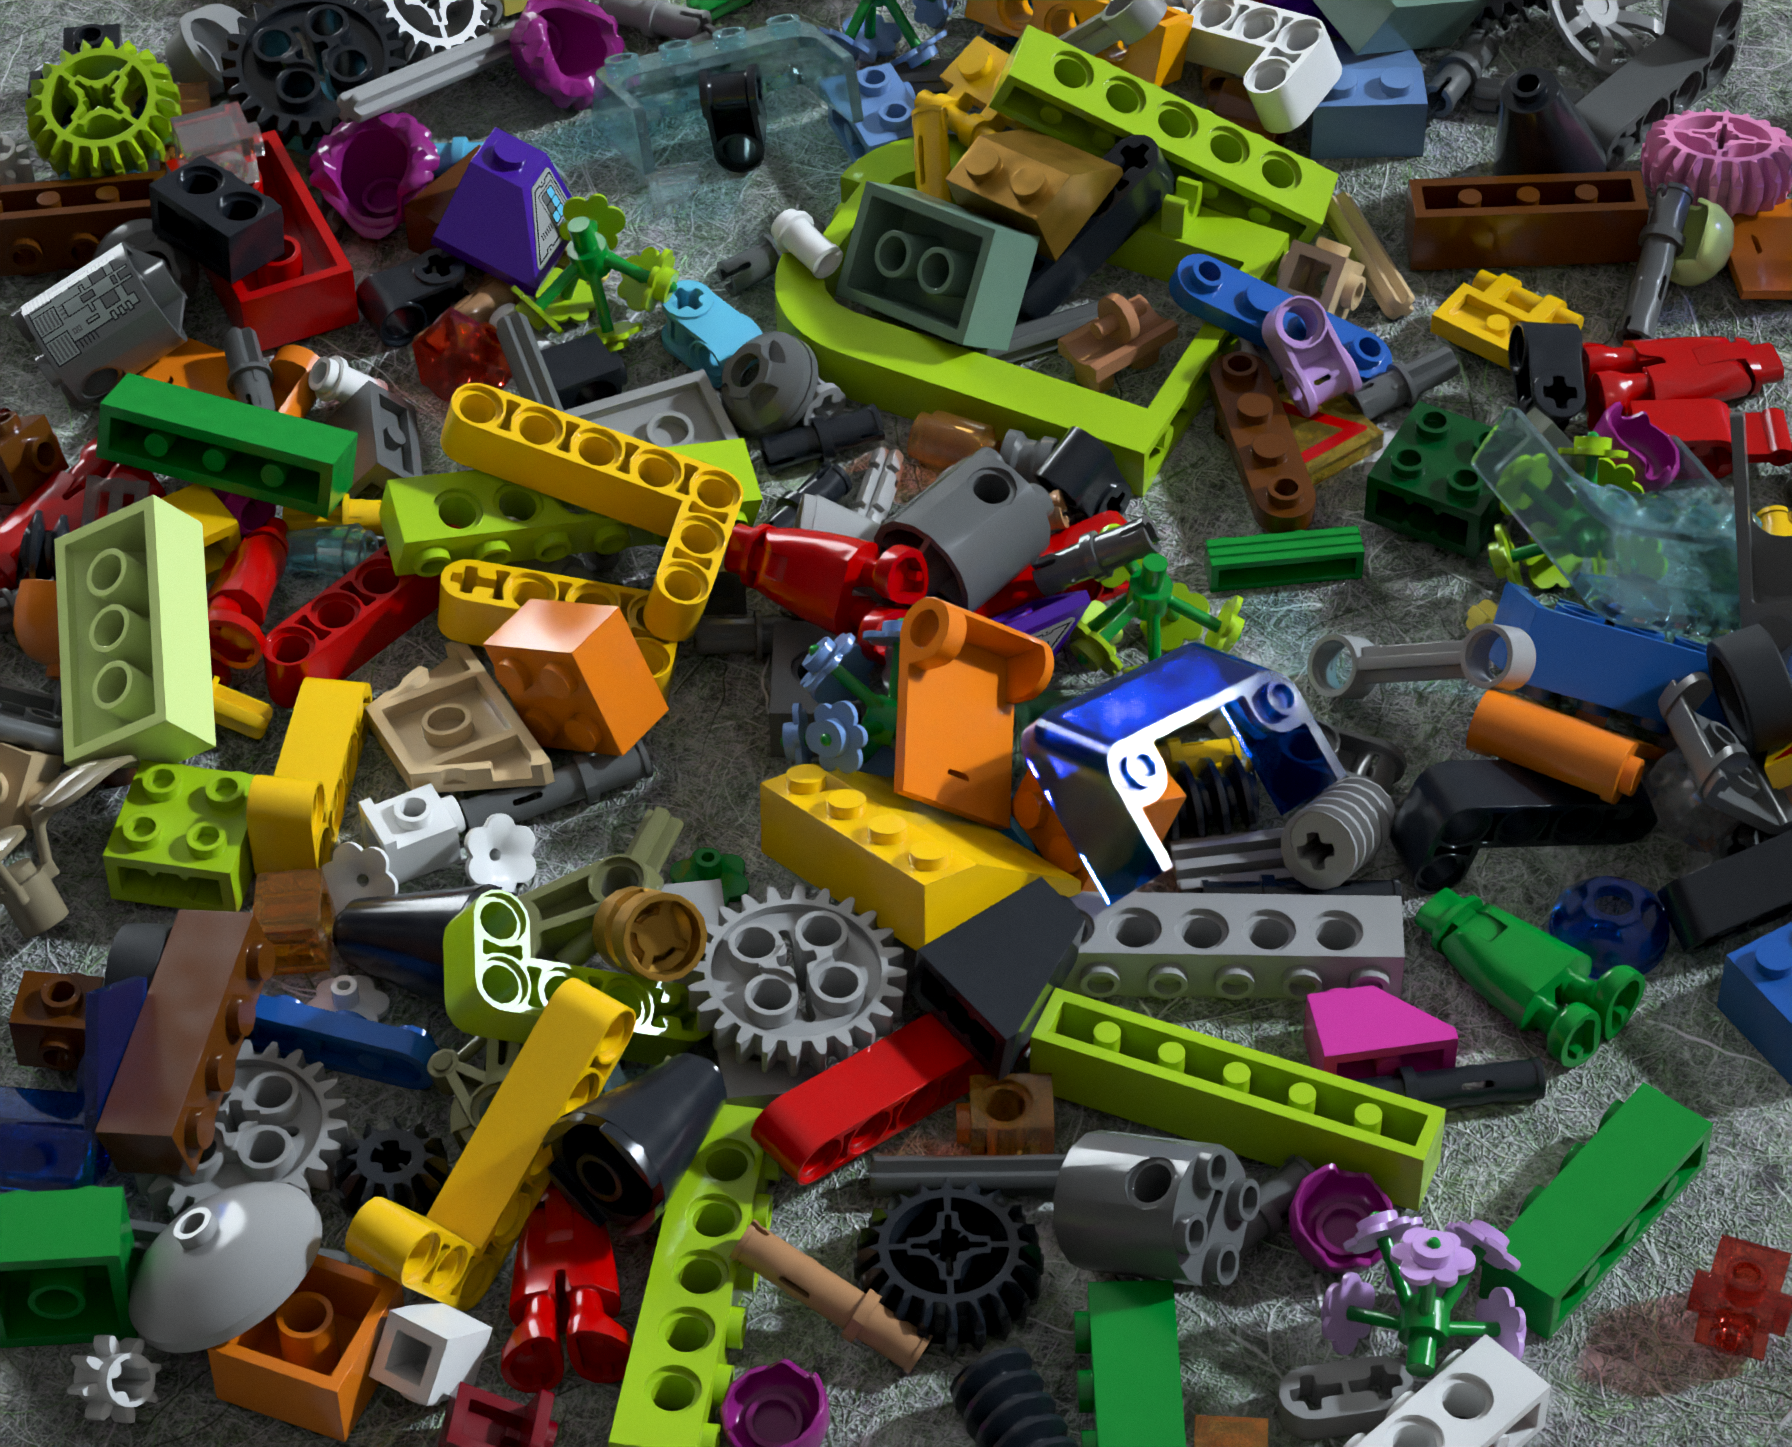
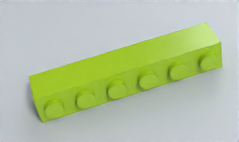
M1056 987L1030 1037L1031 1089L1197 1142L1220 1144L1235 1154L1276 1167H1280L1291 1154H1294L1295 1157L1299 1155L1307 1160L1315 1170L1323 1165L1334 1163L1337 1168L1342 1170L1367 1172L1374 1179V1183H1377L1392 1201V1204L1417 1212L1440 1162L1446 1109Z

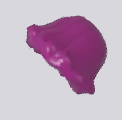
M528 0L523 12L520 14L519 20L515 22L509 39L511 43V57L519 76L530 87L537 89L546 96H550V101L558 108L566 109L572 105L575 110L580 111L589 105L597 106L602 102L605 92L611 90L614 81L617 79L616 74H621L622 52L625 44L623 38L617 33L618 22L615 17L606 14L600 6L585 0Z
M385 112L361 123L353 121L347 124L342 121L333 129L331 135H323L317 145V151L310 156L309 167L313 173L309 179L312 186L320 189L325 200L351 229L364 238L381 239L392 234L400 224L405 222L404 205L427 187V184L432 183L434 180L433 172L439 167L440 156L437 154L436 146L430 141L432 138L431 131L423 124L418 123L415 117L404 112L399 114Z

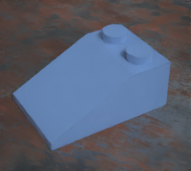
M1331 41L1342 65V75L1305 121L1310 159L1423 156L1428 101L1422 66L1413 50L1356 55L1346 41Z

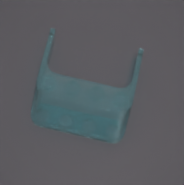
M782 14L766 20V26L747 31L744 27L723 28L712 34L713 39L692 44V41L684 39L669 41L658 47L659 52L638 57V54L631 52L609 56L604 60L605 66L595 72L590 112L593 127L643 175L656 173L647 122L701 109L698 81L699 70L704 68H710L713 73L746 70L748 64L757 63L762 77L763 94L792 86L804 85L850 123L854 124L864 121L853 55L811 23L800 21L797 14Z
M1507 407L1473 456L1471 465L1594 611L1616 624L1627 627L1718 638L1741 630L1734 499L1677 435L1668 434L1679 449L1680 456L1679 472L1670 485L1659 492L1649 491L1647 494L1625 491L1613 484H1606L1603 487L1583 478L1563 460L1521 409ZM1752 512L1753 519L1761 528L1763 526L1761 520Z

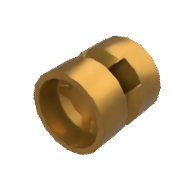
M637 886L616 890L603 900L594 916L592 929L595 948L606 964L623 973L663 982L683 978L697 967L705 953L708 935L704 917L694 903L678 894Z

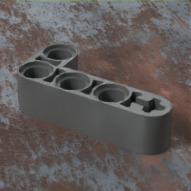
M1669 0L1664 33L1575 104L1603 146L1606 155V168H1616L1639 150L1642 144L1645 143L1647 131L1651 130L1653 122L1664 120V117L1669 114L1681 115L1683 111L1689 109L1725 78L1734 62L1743 11L1742 0Z

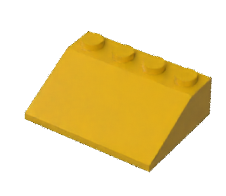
M812 763L793 766L785 774L760 783L761 852L818 889H829L830 896L840 903L849 897L855 898V912L859 915L874 910L877 912V926L881 929L892 928L894 937L915 951L1039 877H1042L1060 895L1069 898L1081 893L1080 880L992 827L894 793V778L859 771L844 773L839 768L828 772L820 764Z

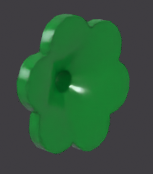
M703 847L695 850L689 859L677 861L670 868V880L673 884L721 879L724 907H728L729 902L741 901V896L744 894L748 895L749 882L744 876L746 872L745 862L735 854L721 855L714 848Z

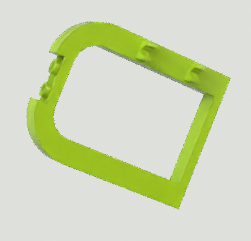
M948 134L951 171L969 149L959 142L958 135ZM914 137L881 146L859 158L840 176L841 203L835 209L830 225L823 232V235L831 243L836 244L843 252L842 261L831 275L820 279L816 278L791 252L782 253L775 272L776 331L793 335L808 344L814 352L818 363V377L825 383H834L845 394L846 398L866 405L874 403L878 409L1000 450L1009 429L1023 431L1026 437L1038 441L1042 437L1047 436L1057 438L1060 441L1071 426L1079 427L1097 438L1113 453L1115 457L1114 462L1127 484L1130 485L1131 494L1143 497L1209 397V373L1212 363L1221 355L1234 352V344L1239 340L1238 336L1205 321L1149 407L1144 408L856 313L838 304L834 297L836 296V288L866 181L917 190L915 182ZM1179 176L1176 182L1175 196L1167 194L1163 200L1162 207L1105 262L1169 283L1171 275L1184 257L1191 254H1205L1276 287L1278 267L1283 256L1288 252L1289 234L1202 207V182ZM952 195L953 204L957 205V203H956V201H955V199H954V197H953V195Z

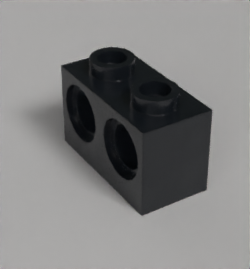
M204 155L195 158L149 184L152 232L230 284L235 283L285 253L282 206L273 198L265 196L239 179L233 172L225 170Z

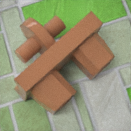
M1110 293L1099 300L1097 318L1058 339V353L1075 366V379L1084 388L1103 393L1114 387L1115 373L1129 366L1132 369L1144 370L1158 362L1159 348L1178 338V324L1172 319H1165L1159 316L1141 294L1126 300L1125 297L1118 293Z

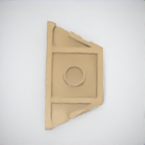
M451 640L445 645L448 658L428 672L427 668L419 665L402 678L399 686L384 692L365 707L369 728L410 790L430 783L437 793L540 786L555 782L550 759L468 644Z

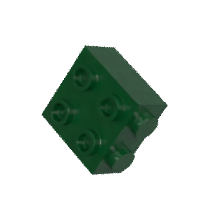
M1418 401L1367 475L1364 520L1476 560L1494 533V526L1499 524L1505 516L1500 510V502L1503 496L1499 493V488L1503 478L1498 474V467L1528 439Z

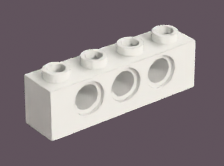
M1485 1334L1465 1352L1458 1349L1449 1354L1440 1364L1434 1378L1417 1393L1413 1391L1405 1392L1394 1402L1381 1424L1368 1435L1364 1433L1356 1434L1343 1447H1522L1545 1427L1551 1385ZM1455 1416H1461V1417H1465V1418H1468V1419H1459V1418H1456Z

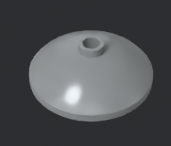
M251 1182L236 1185L193 1204L179 1214L161 1232L141 1259L133 1278L128 1305L132 1325L150 1346L171 1353H188L208 1349L248 1331L274 1312L295 1291L310 1270L322 1239V1221L318 1209L301 1189L279 1182Z

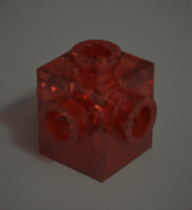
M449 307L412 344L421 384L431 389L437 397L445 402H450L456 389L468 383H481L503 390L508 380L513 376L498 340L497 328L488 322L479 323Z
M1722 1234L1711 1271L1707 1272L1697 1269L1692 1283L1686 1310L1699 1313L1694 1342L1714 1347L1716 1350L1727 1355H1742L1764 1361L1771 1334L1785 1338L1791 1319L1792 1295L1784 1293L1792 1253Z

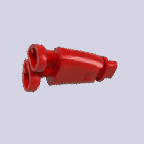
M1722 336L1624 340L1622 347L1615 348L1592 342L1583 343L1582 368L1586 391V420L1590 432L1594 430L1603 413L1614 402H1621L1623 406L1621 416L1626 417L1630 401L1709 398L1727 402L1747 394H1758L1762 385L1782 382L1784 379L1783 363L1770 342L1751 345L1746 338L1734 337V341L1731 342L1728 338Z
M96 436L81 449L80 460L68 472L64 470L54 472L0 523V589L5 587L12 591L19 588V585L17 586L16 570L25 528L36 510L43 511L47 530L54 528L61 514L67 515L70 532L81 528L86 519L94 522L153 494L161 499L167 496L163 487L150 471L96 457L98 437ZM27 572L24 579H30L29 572Z
M269 518L260 528L250 532L231 551L207 594L212 680L214 676L220 677L218 684L228 688L232 681V673L229 666L235 669H249L258 664L266 648L265 636L260 627L264 624L271 597L285 572L286 558L289 553V542L286 539L289 527L280 518Z
M740 523L732 530L724 559L725 570L739 575L742 584L756 589L765 597L805 621L836 636L842 633H852L854 636L858 634L857 640L858 645L861 647L862 655L867 660L881 665L886 664L885 651L889 646L869 644V641L862 639L863 632L869 630L882 631L883 621L905 618L909 610L873 601L871 596L858 592L853 587H871L883 598L900 604H915L924 598L928 591V567L921 551L900 544L890 547L880 556L878 545L874 542L831 532L803 528H776L770 524H760L753 528Z
M552 1180L549 1182L535 1209L526 1219L520 1234L509 1302V1316L517 1327L501 1349V1375L504 1381L513 1389L524 1393H537L540 1388L548 1391L562 1381L564 1351L559 1332L566 1331L567 1351L573 1368L582 1378L594 1383H612L624 1378L633 1343L630 1334L613 1320L621 1310V1299L616 1264L606 1224L604 1223L601 1227H598L586 1220L566 1202Z

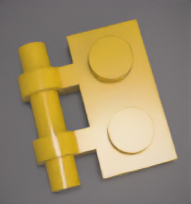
M978 35L940 75L949 91L946 94L939 93L936 95L925 89L920 91L914 100L915 108L923 105H940L942 108H947L948 129L956 133L959 142L967 148H970L980 135L1002 132L1006 126L1014 130L1029 128V126L989 108L1009 54ZM973 105L983 110L980 114H967Z
M1481 269L1476 274L1472 286L1463 283L1432 314L1430 332L1511 370L1508 360V345L1511 329L1517 321L1574 323L1581 330L1584 317L1567 309V303L1551 294L1543 298L1522 288L1521 280L1506 273L1496 276Z

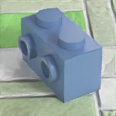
M890 62L827 79L828 123L853 163L881 146L914 137L911 111L915 109V92L908 81L902 82Z

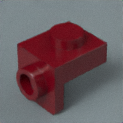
M460 1381L449 1395L438 1447H553L558 1430V1423L550 1420L555 1393L540 1388L525 1406Z

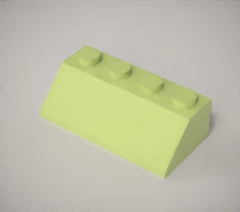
M153 494L54 539L64 764L74 768L94 759L136 755L139 761L143 759L165 763H179L216 747L202 523ZM139 765L121 766L119 768H138Z

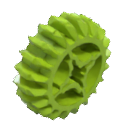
M105 37L100 48L92 49L87 42L82 40L81 52L71 55L61 48L59 56L61 63L59 65L43 62L42 74L44 79L31 80L30 92L32 97L25 100V112L28 118L26 129L30 140L34 141L38 156L44 162L49 161L52 170L58 176L67 172L70 173L71 179L86 178L90 175L92 177L123 175L134 169L141 173L147 172V160L149 159L164 162L166 155L164 145L176 144L178 135L175 127L182 125V112L179 103L181 97L177 85L173 83L170 70L164 63H157L155 55L150 52L149 48L137 53L136 46L128 39L121 47L115 49L113 42ZM143 95L147 99V103L142 115L137 120L132 117V113L137 109L135 102ZM72 105L76 110L70 116L72 122L64 130L60 127L61 121L67 108Z

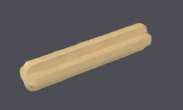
M1342 191L1336 196L1332 195L1325 219L1339 242L1351 247L1349 258L1365 265L1362 277H1365L1366 285L1387 318L1393 320L1401 315L1409 316L1414 310L1412 303L1415 300V296L1358 205L1349 193Z

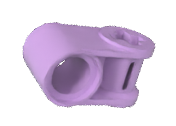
M1297 295L1288 298L1267 313L1262 323L1264 343L1267 345L1283 376L1290 398L1302 415L1305 417L1313 416L1317 413L1319 405L1344 392L1353 395L1361 391L1362 381L1358 369L1350 354L1342 346L1326 315L1325 309L1318 301L1309 296ZM1285 313H1295L1305 322L1307 330L1303 341L1292 339L1284 331L1283 317ZM1325 375H1329L1331 378L1320 385L1314 384L1315 380Z

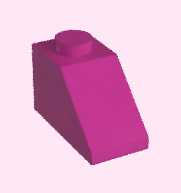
M1374 985L1348 989L1333 988L1325 992L1306 995L1303 1039L1312 1068L1355 1080L1358 1078L1392 1075L1397 1067L1412 1066L1415 1072L1455 1067L1459 1040L1456 1029Z

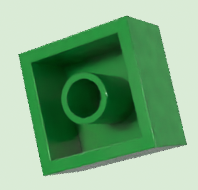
M84 1186L79 1189L37 1192L15 1190L0 1194V1348L94 1343V1336L113 1335L118 1341H122L124 1338H138V1332L132 1325L129 1317L128 1305L131 1286L139 1261L123 1186L104 1188Z

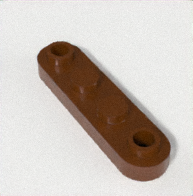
M1235 351L1221 355L1210 367L1209 394L1254 518L1259 526L1271 533L1306 530L1313 523L1315 517L1316 493L1268 365L1260 357L1244 351Z

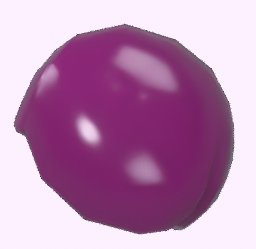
M1620 401L1614 402L1603 413L1593 431L1597 432L1599 437L1612 438L1611 450L1628 452V458L1609 459L1614 462L1615 466L1619 464L1630 465L1635 471L1634 481L1642 486L1644 494H1655L1667 488L1680 469L1679 449L1667 433L1650 423L1648 414L1645 411L1628 417L1621 416L1623 406Z
M1334 1163L1323 1165L1301 1180L1289 1207L1291 1240L1305 1260L1325 1272L1346 1274L1347 1272L1363 1273L1383 1258L1379 1247L1365 1253L1353 1254V1251H1345L1343 1243L1355 1237V1234L1358 1233L1356 1224L1369 1217L1372 1212L1393 1210L1392 1201L1379 1185L1374 1183V1179L1369 1173L1342 1170L1337 1168Z
M789 1359L779 1360L769 1366L762 1365L750 1368L729 1385L719 1410L724 1437L729 1447H820L830 1425L828 1395L817 1372L811 1374L803 1370Z

